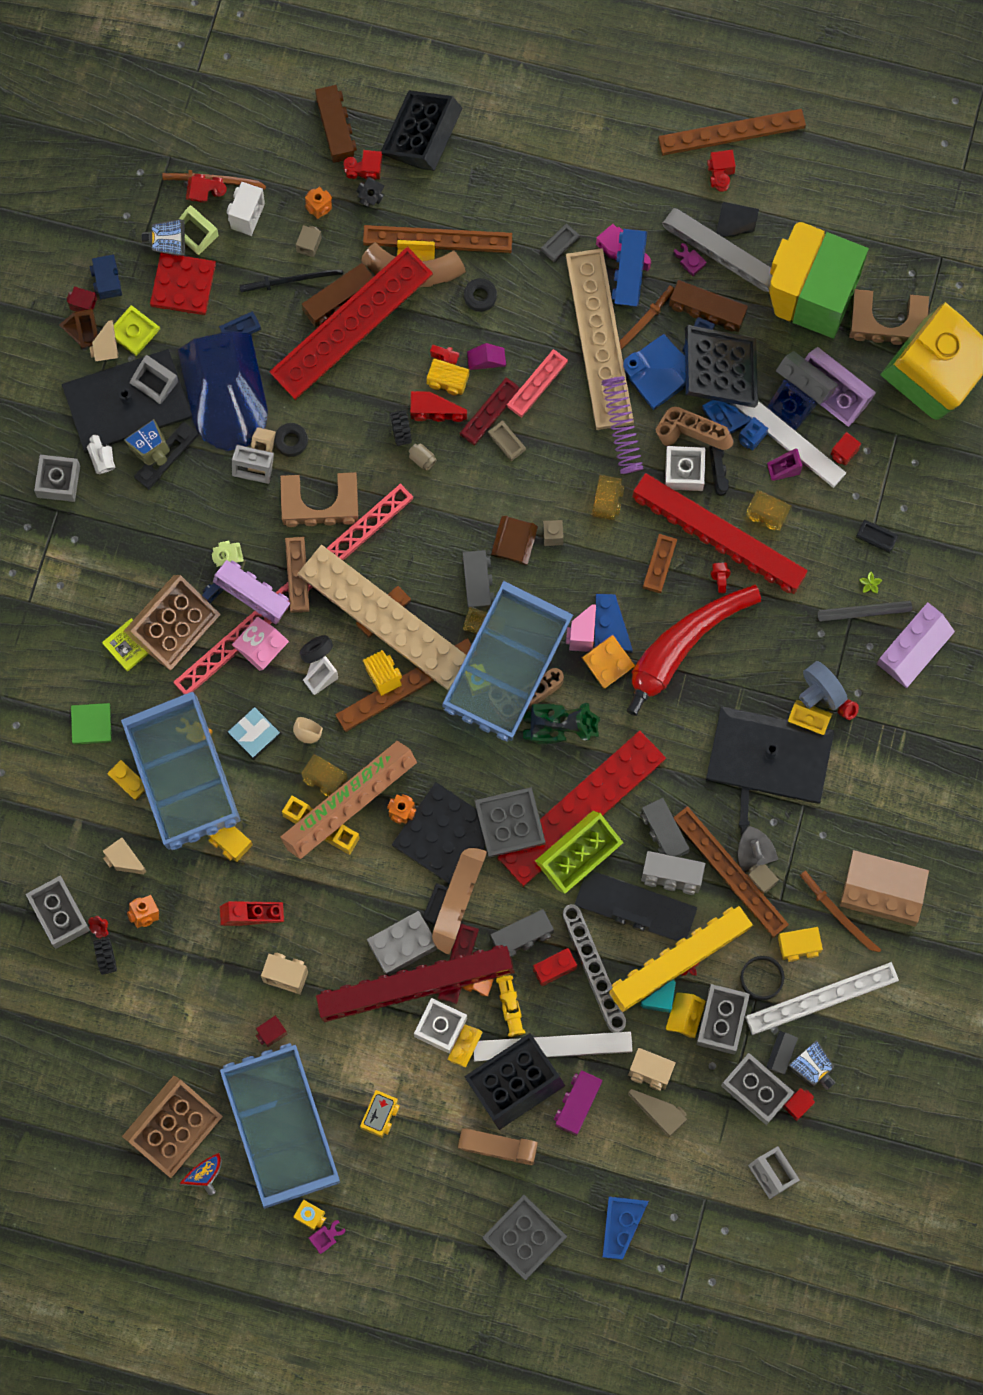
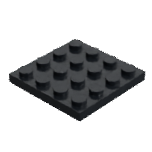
M687 325L685 327L686 395L755 408L758 405L756 338Z
M435 782L418 806L413 819H409L392 843V847L449 885L462 852L469 848L484 850L486 847L477 809L437 782Z

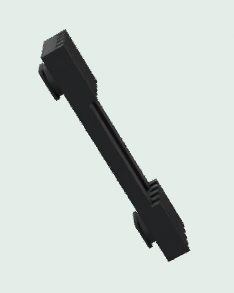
M183 422L166 441L168 447L175 441H178L180 444L167 458L166 463L161 465L157 471L152 467L156 462L151 465L145 464L134 478L150 490L169 466L199 436L198 433Z

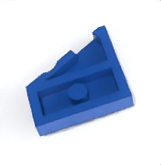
M712 400L702 405V409L708 419L727 427L730 434L746 426L752 420L750 416H745L738 411L739 409L733 405H728L726 402Z

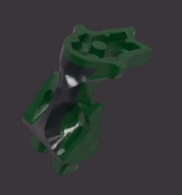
M584 703L578 709L565 710L562 705L533 704L531 705V710L526 711L523 716L524 722L531 723V728L523 730V738L539 745L566 741L564 732H574L584 741L599 737L598 722L600 717L590 712L589 703ZM554 710V715L550 717L549 712ZM554 731H558V736L552 737L551 734Z

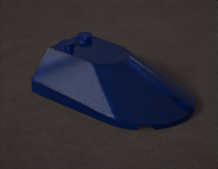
M228 331L193 339L179 348L178 354L193 422L198 434L204 441L223 450H235L237 445L244 447L250 445L256 429H264L268 420V408L251 334Z

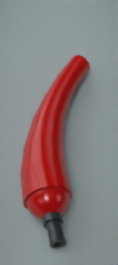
M753 585L714 600L688 614L662 633L643 653L632 670V684L635 691L632 694L633 699L626 711L633 716H637L641 706L647 701L648 697H653L661 692V690H665L687 653L711 628L739 610L760 603L761 596L758 587Z

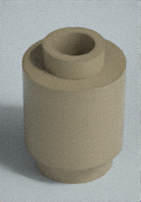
M422 443L414 444L409 450V458L420 468L427 471L437 461L434 457L435 455Z

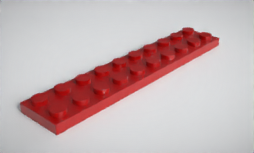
M407 246L269 371L270 374L296 400L433 275V272Z
M638 731L540 819L546 842L545 845L499 855L497 859L524 887L542 871L535 860L592 811L601 813L604 816L666 760V757L641 731Z

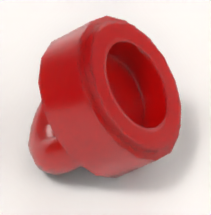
M847 700L839 706L838 714L847 720H851L857 715L859 706L856 702Z

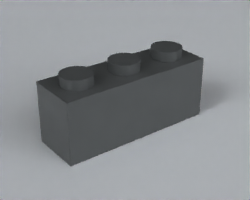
M795 351L785 356L776 372L820 405L829 399L838 385Z
M486 550L463 552L468 612L488 611L494 601V593H490L489 586H493L492 574H488L487 569L491 567L490 556H486Z
M663 798L642 807L641 820L644 825L648 824L651 830L649 835L652 841L657 842L659 845L658 852L660 854L681 857L689 853V847Z
M544 909L491 934L490 938L494 946H507L510 956L513 957L517 954L516 951L522 948L524 951L534 946L536 941L541 940V942L550 939L554 929Z

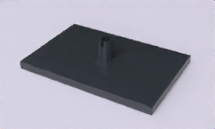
M169 349L148 355L177 375L178 383L161 404L130 384L144 357L62 384L85 453H88L87 446L91 443L90 438L92 435H98L102 447L124 441V439L153 419L160 429L192 418ZM147 369L139 378L140 382L159 395L167 384Z
M721 706L706 780L820 804L834 730L826 729L825 734L822 735L788 722V720Z

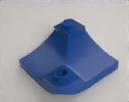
M665 334L642 350L632 353L624 360L623 367L626 376L653 410L680 392L683 386L686 385L685 355L672 344ZM634 362L636 366H630V363Z

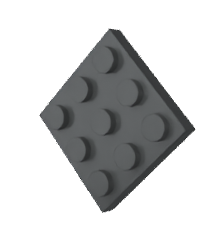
M532 787L475 800L488 858L546 844Z
M525 1195L482 1237L525 1281L567 1238Z

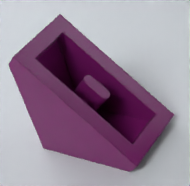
M484 343L467 351L469 370L506 367L505 350L503 347Z
M796 448L767 463L773 481L800 475L802 470L800 455Z

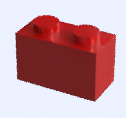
M569 948L533 965V971L541 986L577 969V964Z

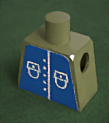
M154 419L124 439L130 450L145 464L151 465L156 462L157 465H163L166 463L167 458L165 455L169 453L170 449Z

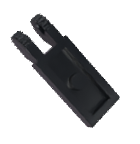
M710 445L709 453L715 492L719 496H724L729 489V480L724 477L726 476V465L722 462L724 450Z

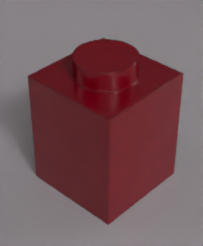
M74 286L73 291L68 293L67 302L70 310L76 312L94 310L97 297L94 292Z
M275 1015L256 1028L258 1034L255 1036L261 1045L265 1043L267 1047H270L286 1036L287 1031Z

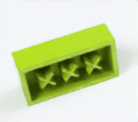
M592 811L535 862L558 891L567 893L622 845L623 842L601 813Z

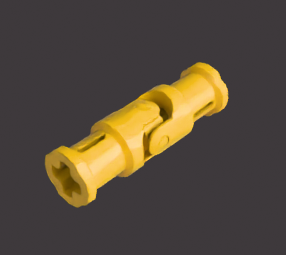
M511 975L497 978L496 983H499L501 992L499 997L502 1002L504 1019L508 1023L510 1032L508 1037H516L526 1034V1032L522 1028L520 1019L522 1014L519 1003L516 1000L517 992L514 991L512 984L513 976Z

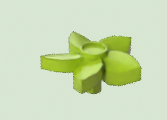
M872 572L868 574V579H859L865 585L863 593L871 589L873 593L878 594L877 585L881 583L882 579H874Z

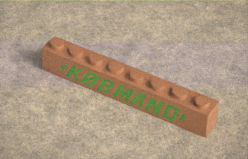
M398 741L387 748L281 836L287 850L299 859L303 858L417 763L411 749Z

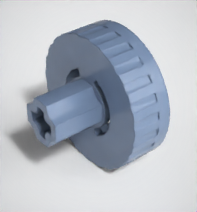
M816 661L803 671L809 688L801 693L799 698L808 709L821 701L829 709L836 710L847 701L844 688L824 664Z

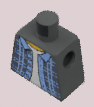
M178 219L152 224V232H142V243H152V251L185 256V220Z
M817 1040L787 1067L812 1088L820 1082L828 1090L836 1083L828 1075L834 1069V1065Z

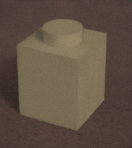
M303 225L296 243V251L314 258L322 239L321 231L314 226L307 227Z
M562 520L543 521L544 546L563 545Z
M755 864L748 871L750 873L748 877L763 895L779 881L765 864Z

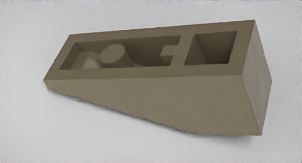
M633 1089L628 1092L630 1098L668 1138L687 1121L685 1118L687 1114L679 1106L676 1108L673 1104Z

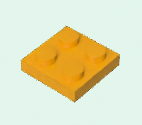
M611 635L581 657L603 689L635 667L614 635Z

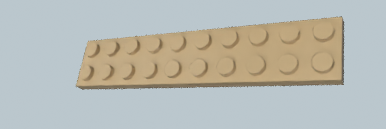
M602 248L566 254L596 430L611 428V426L620 423L609 421L618 415H608V412L615 408L606 407L608 403L613 401L605 400V397L611 394L603 393V391L611 386H602L601 382L606 379L624 376L625 380L619 383L625 382L626 384L611 388L605 392L628 390ZM628 391L608 397L607 399L629 397ZM630 398L613 403L609 406H620L630 404ZM631 404L628 407L615 410L611 413H623L630 411L632 412ZM632 413L627 414L624 416L617 417L611 421L633 419ZM634 420L617 425L615 427L633 425Z
M321 544L298 572V576L441 686L449 690L467 655Z

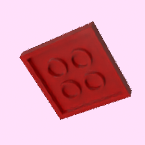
M160 253L150 306L206 315L216 261Z

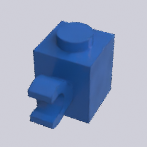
M753 417L740 432L738 439L742 446L753 451L765 438L769 428Z

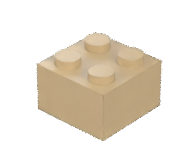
M274 953V955L268 954L261 974L263 983L301 995L308 975L304 962L298 959H293V961L285 959L286 956L279 953Z
M638 1048L628 1076H631V1080L634 1082L650 1084L649 1087L654 1090H665L676 1062Z

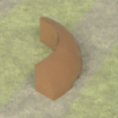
M374 242L365 251L361 261L367 268L377 274L395 256L389 254ZM453 250L443 257L422 261L433 272V275L420 287H431L433 284L446 283L465 273V267L457 253Z
M477 848L466 849L462 852L432 935L436 947L446 954H450L474 888L473 884L476 883L487 851Z

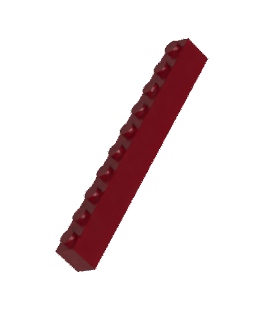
M497 945L492 950H478L473 952V955L456 956L454 960H439L435 962V965H420L412 971L401 970L396 975H382L377 980L360 981L358 985H343L339 990H324L319 995H316L320 1017L325 1023L506 976L515 972L508 947Z

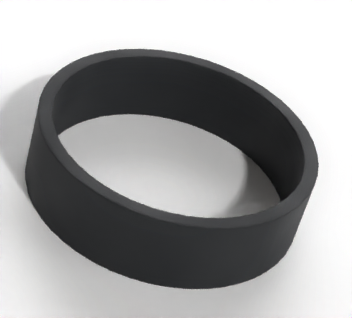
M756 956L750 959L744 965L740 976L743 990L756 1000H768L775 997L782 989L785 979L782 966L778 961L769 956ZM756 960H767L773 963L781 974L780 988L769 996H758L750 992L744 983L743 977L744 970L750 963Z

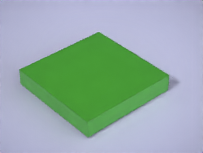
M110 703L71 706L73 745L112 742Z

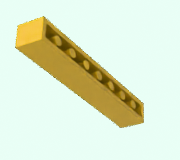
M738 906L735 909L730 907L723 912V917L719 919L717 917L713 918L703 930L701 927L691 933L692 937L689 939L682 938L675 944L676 947L672 950L670 948L665 949L659 954L661 957L654 960L652 958L643 964L644 968L641 970L635 969L628 974L629 978L624 981L619 979L611 985L613 988L609 994L622 1012L626 1011L747 932L753 924L741 907Z

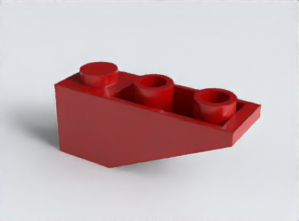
M411 391V419L415 421L433 419L437 422H442L445 419L454 422L467 420L466 409L432 392Z
M228 901L220 906L221 926L284 922L283 902Z

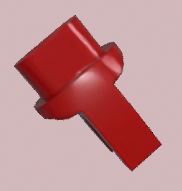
M432 345L430 349L433 358L456 365L460 353L453 351L452 347L445 349Z
M714 563L712 565L711 577L717 580L718 593H726V579L731 575V571L728 569L727 563Z

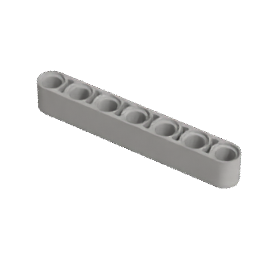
M676 208L672 209L662 223L666 230L756 287L769 292L773 277L770 274L771 267Z
M568 905L563 911V921L603 1017L611 1032H622L626 1025V1018L609 994L613 987L582 913L576 905ZM568 911H574L576 912L577 917L575 919H569L566 916V913ZM582 929L585 934L582 937H577L574 935V930ZM587 946L591 948L592 953L584 955L581 949ZM597 965L600 970L597 973H592L589 971V966ZM601 982L605 983L607 989L599 991L596 985ZM612 1001L615 1007L610 1010L606 1009L604 1002ZM619 1019L622 1022V1026L615 1028L611 1021Z

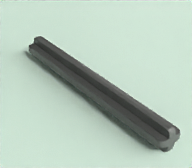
M911 601L826 609L819 610L817 616L819 621L904 613L911 612L912 603Z

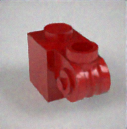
M363 150L362 161L357 163L354 157H348L344 160V171L347 178L356 179L357 176L365 179L370 177L374 180H380L382 166L381 151Z
M733 150L711 152L710 159L707 160L708 171H712V177H710L711 187L724 192L728 190L730 184V177L728 175L735 173L736 165Z
M194 174V176L188 179L186 200L201 203L207 202L209 191H211L214 197L223 196L227 191L223 178L212 177V180L206 179L205 175Z

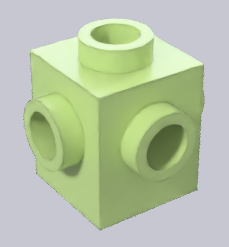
M229 541L218 543L219 547L213 548L212 559L217 567L222 566L226 560L229 562L232 560L236 563L244 561L240 543L230 544Z

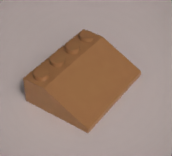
M173 575L128 625L124 632L148 654L171 671L221 614L181 575Z
M853 850L839 906L916 926L922 909L929 870Z
M173 1076L122 1137L167 1176L172 1178L223 1116L181 1079Z

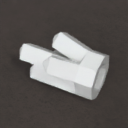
M92 435L90 438L91 443H89L87 449L96 474L107 473L115 469L112 447H102L99 436Z

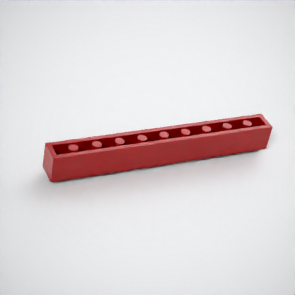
M647 473L644 474L633 491V498H635L634 500L638 504H645L651 508L653 513L657 515L662 514L667 517L670 523L680 525L688 534H695L703 543H710L715 546L718 552L730 555L736 563L745 564L751 572L755 574L760 573L766 581L778 584L786 593L791 592L795 594L807 575L808 570Z

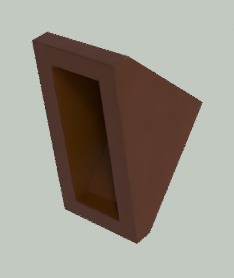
M93 309L74 312L59 324L81 348L93 346L92 342L98 336Z

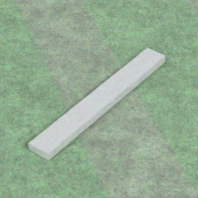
M759 401L755 408L730 403L745 416H750L752 419L755 417L769 428L767 434L787 451L795 448L798 449L801 462L831 487L834 488L846 475L844 470Z
M892 962L752 1013L745 1016L751 1034L755 1035L898 982L899 979Z
M631 1032L534 1038L547 1058L632 1052ZM521 1038L478 1041L474 1050V1062L490 1060Z

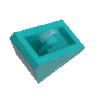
M674 979L641 1002L642 1008L670 1013L676 984Z

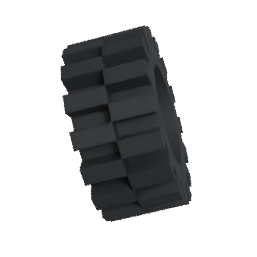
M406 411L391 412V425L396 446L412 443Z
M110 938L93 940L101 975L117 972Z

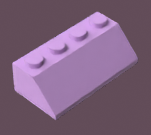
M817 347L809 352L805 360L838 384L829 399L822 403L821 406L849 427L867 407L876 392Z
M226 560L215 574L213 582L274 624H277L290 605L289 599L281 593L276 594L273 592V588L267 583L263 582L261 584L256 580L257 577L251 572L247 571L245 573L240 569L241 566L236 562Z
M927 602L879 658L877 665L907 688L955 631L944 615Z

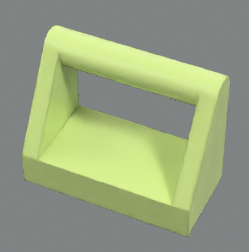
M191 205L179 218L185 220V224L191 220L206 234V237L199 246L185 234V244L197 255L203 252L219 236L217 228Z

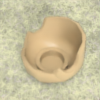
M298 717L293 726L295 736L303 743L312 744L317 742L322 735L323 728L316 722L304 717Z

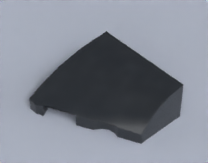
M723 202L716 233L721 237L730 235L734 237L740 233L755 232L759 209Z

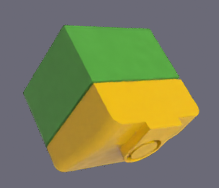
M799 222L795 224L789 239H782L772 262L770 274L773 277L769 292L774 313L779 318L790 322L792 320V323L834 339L860 279L869 248L829 232L824 234L825 231Z
M945 302L924 318L880 375L931 418L938 420L958 407L983 376V336L962 315Z

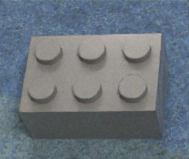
M647 851L641 881L645 882L647 886L656 887V885H661L666 890L675 891V889H680L685 894L694 895L699 893L705 863Z
M61 875L26 894L55 949L90 931Z
M419 911L367 939L368 945L383 972L389 976L438 949L433 942L432 933Z
M711 984L696 1045L735 1055L750 994Z
M749 1053L721 1085L766 1125L794 1094L788 1086Z

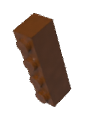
M337 85L315 89L316 100L333 163L344 161L348 157H354V151H357L355 140L350 138V135L353 133L350 123H346L345 118H348L347 109L342 107L341 104L344 101L342 91H338Z
M363 263L359 264L302 303L303 312L315 327L321 325L373 278V275Z
M680 280L677 281L669 306L677 312L689 313L693 318L705 319L715 325H721L731 332H739L748 308L747 305Z

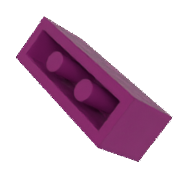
M582 1070L579 1075L575 1073L571 1081V1085L574 1086L571 1092H566L562 1101L565 1105L562 1110L558 1109L554 1120L557 1121L555 1127L577 1137L603 1080Z

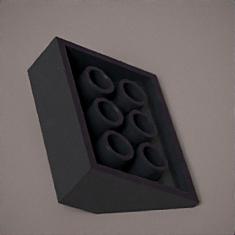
M409 90L381 149L382 155L419 169L435 171L463 108L453 96Z
M531 1033L464 1076L499 1130L565 1087L559 1074Z

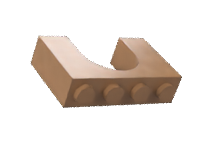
M855 289L852 295L849 338H854L856 341L867 339L876 343L888 341L895 345L905 343L924 318L928 316L929 296L910 295L905 323L899 327L887 328L880 325L873 317V291Z
M337 473V499L332 506L324 510H313L303 503L301 499L300 475L280 476L283 525L288 527H296L298 524L315 526L317 523L335 525L340 522L350 525L359 520L357 474Z

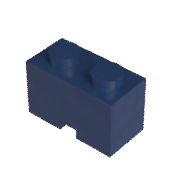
M114 254L92 258L93 265L90 266L92 277H96V282L93 283L95 294L99 293L101 300L122 296Z

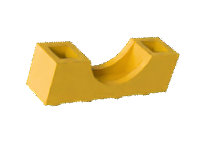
M291 796L282 814L284 818L296 824L313 809L298 798ZM342 824L324 841L350 855L360 837L357 832Z

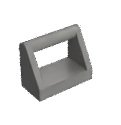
M148 355L141 361L130 381V384L159 404L165 400L178 383L177 375ZM146 369L167 383L160 395L139 381V378Z
M237 445L232 458V476L269 484L274 453ZM238 466L265 471V475L238 470Z
M778 1146L748 1165L769 1199L800 1181ZM773 1154L791 1180L785 1185L781 1184L766 1160Z

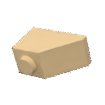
M109 320L92 342L93 346H90L91 358L95 357V361L119 357L113 320Z
M257 428L252 437L251 448L272 453L276 432ZM248 468V471L265 474V471Z
M120 838L103 850L105 854L103 859L109 867L113 866L117 871L138 874L146 873L145 868L123 838Z

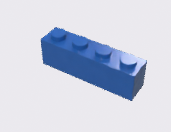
M623 229V232H620L619 243L622 246L621 251L617 253V262L620 263L619 270H615L614 281H617V289L614 288L612 294L615 304L639 306L648 231Z

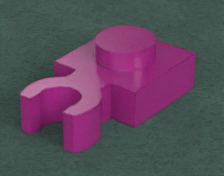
M682 243L680 247L684 251L678 252L675 249L674 255L682 259L680 265L690 275L694 276L706 266L707 262L695 250L689 252L687 245Z
M339 1220L333 1221L330 1229L323 1226L308 1237L319 1254H322L336 1243L334 1236H340L345 1233L346 1230L344 1228L339 1232L335 1230Z

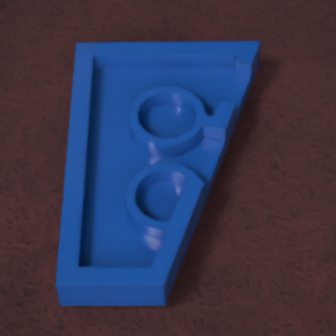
M596 594L594 648L611 635H614L625 652H633L616 595Z
M609 1197L602 1258L623 1260L649 1201Z

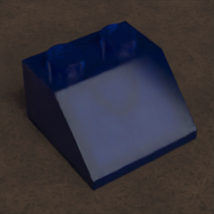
M785 379L766 408L796 431L818 403Z

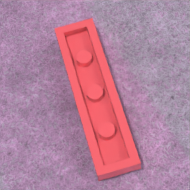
M553 349L509 401L507 407L522 418L566 366L568 359Z

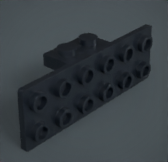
M591 871L584 877L575 901L577 907L611 918L618 924H628L633 926L635 930L641 932L645 930L677 942L684 937L687 940L697 912V907L595 871Z

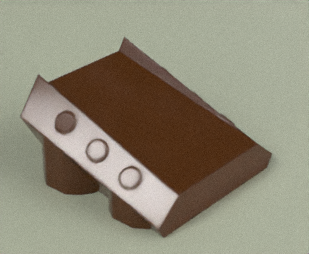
M501 516L491 555L528 565L538 526L534 523Z

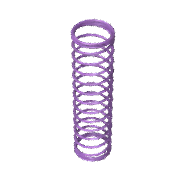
M624 376L606 379L601 382L602 386H611L603 391V393L611 394L605 397V400L613 401L611 403H608L606 407L615 408L613 410H610L608 412V415H618L611 418L609 421L614 423L620 422L611 426V429L619 430L613 433L612 436L622 437L615 440L614 443L624 444L617 447L615 450L626 451L617 455V458H628L618 463V465L620 466H628L621 469L620 474H626L643 470V466L641 465L642 462L621 464L628 460L641 457V455L619 457L623 454L640 449L632 448L618 450L621 447L638 442L637 440L629 442H617L624 438L636 435V433L615 435L619 432L635 428V426L613 428L617 425L633 421L634 419L611 421L617 417L632 413L631 411L623 413H611L615 410L630 406V404L620 406H609L613 403L629 399V397L607 399L608 397L623 392H627L628 390L605 392L606 390H609L611 388L626 384L625 382L619 383L625 380Z

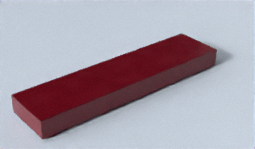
M506 377L462 429L460 436L475 446L507 408V404L519 391L520 387Z
M460 924L449 961L454 960V957L459 955H472L479 932L478 928ZM462 987L440 992L438 999L457 1004Z

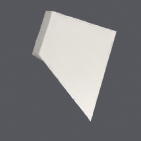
M324 656L310 664L308 673L303 681L315 695L336 681L338 673L327 657Z

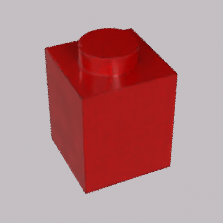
M846 432L833 447L831 452L832 458L837 463H842L846 466L859 451L861 443Z
M800 1088L784 1104L783 1108L798 1121L814 1105V1096L807 1089L804 1091Z

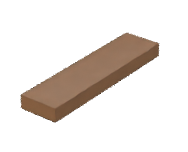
M285 538L290 613L309 612L308 583L298 576V572L306 564L305 538Z

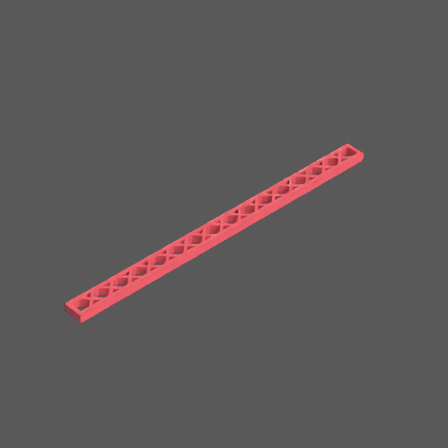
M399 484L328 546L327 549L337 557L341 555L339 556L341 560L346 559L413 500V496L402 484ZM400 491L407 497L403 501H395V495ZM383 506H391V512L389 514L381 513V508ZM369 518H377V524L375 526H367V520ZM355 530H363V536L361 538H353V532ZM342 542L349 543V549L346 551L339 550V544ZM288 582L276 594L289 592ZM308 584V591H309V590L312 588V586H311L310 584ZM254 611L173 682L174 685L184 695L194 692L239 652L236 648L225 650V644L227 642H235L242 629H247L248 624H251L256 617L264 616ZM264 617L265 622H267L268 624L272 623L270 620ZM213 654H221V661L213 663L211 662V656ZM198 667H207L205 675H196ZM185 679H192V686L185 690L180 683Z

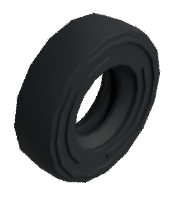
M477 278L470 281L465 287L464 300L470 309L483 312L494 306L497 300V291L491 281L485 278ZM484 289L488 296L485 300L478 301L473 296L474 291Z
M286 423L277 429L274 444L282 455L295 457L306 449L308 435L300 425ZM293 433L298 437L296 445L287 446L284 443V437L287 434Z
M318 636L306 643L299 653L305 663H313L326 656L332 650L333 644L328 636Z

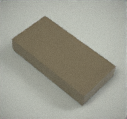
M503 420L488 431L489 436L510 461H513L526 451V447Z

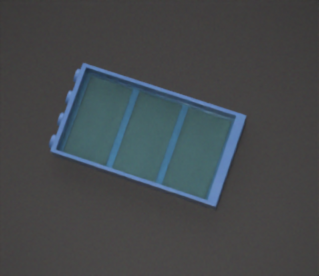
M503 581L442 704V707L445 708L444 711L453 716L455 714L461 716L462 720L466 723L472 724L474 722L480 725L479 728L487 733L490 731L496 733L497 737L503 741H512L573 614Z
M194 692L121 720L163 844L168 850L178 849L187 842H196L205 835H214L218 830L234 827L237 822L241 821L200 703Z
M286 1044L281 1046L278 1051L268 1050L262 1052L260 1057L254 1058L250 1056L242 1059V1063L235 1065L233 1062L224 1065V1069H221L220 1072L264 1209L339 1184V1176L296 1045Z

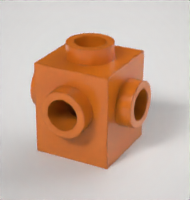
M319 186L317 189H312L307 193L305 207L310 214L319 219L332 209V197L327 190L323 191Z
M402 794V796L396 795L395 799L391 798L387 809H389V817H391L392 821L406 824L409 819H413L417 809H414L415 802L412 801L411 797ZM401 805L405 808L403 810L398 809V806Z
M151 895L144 898H136L129 903L127 915L130 922H134L137 928L147 927L154 921L159 920V910Z

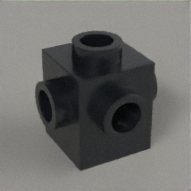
M367 177L365 183L361 182L356 190L359 193L357 196L360 199L359 203L366 207L374 206L375 203L379 204L384 196L381 192L385 186ZM368 190L372 191V196L367 194Z

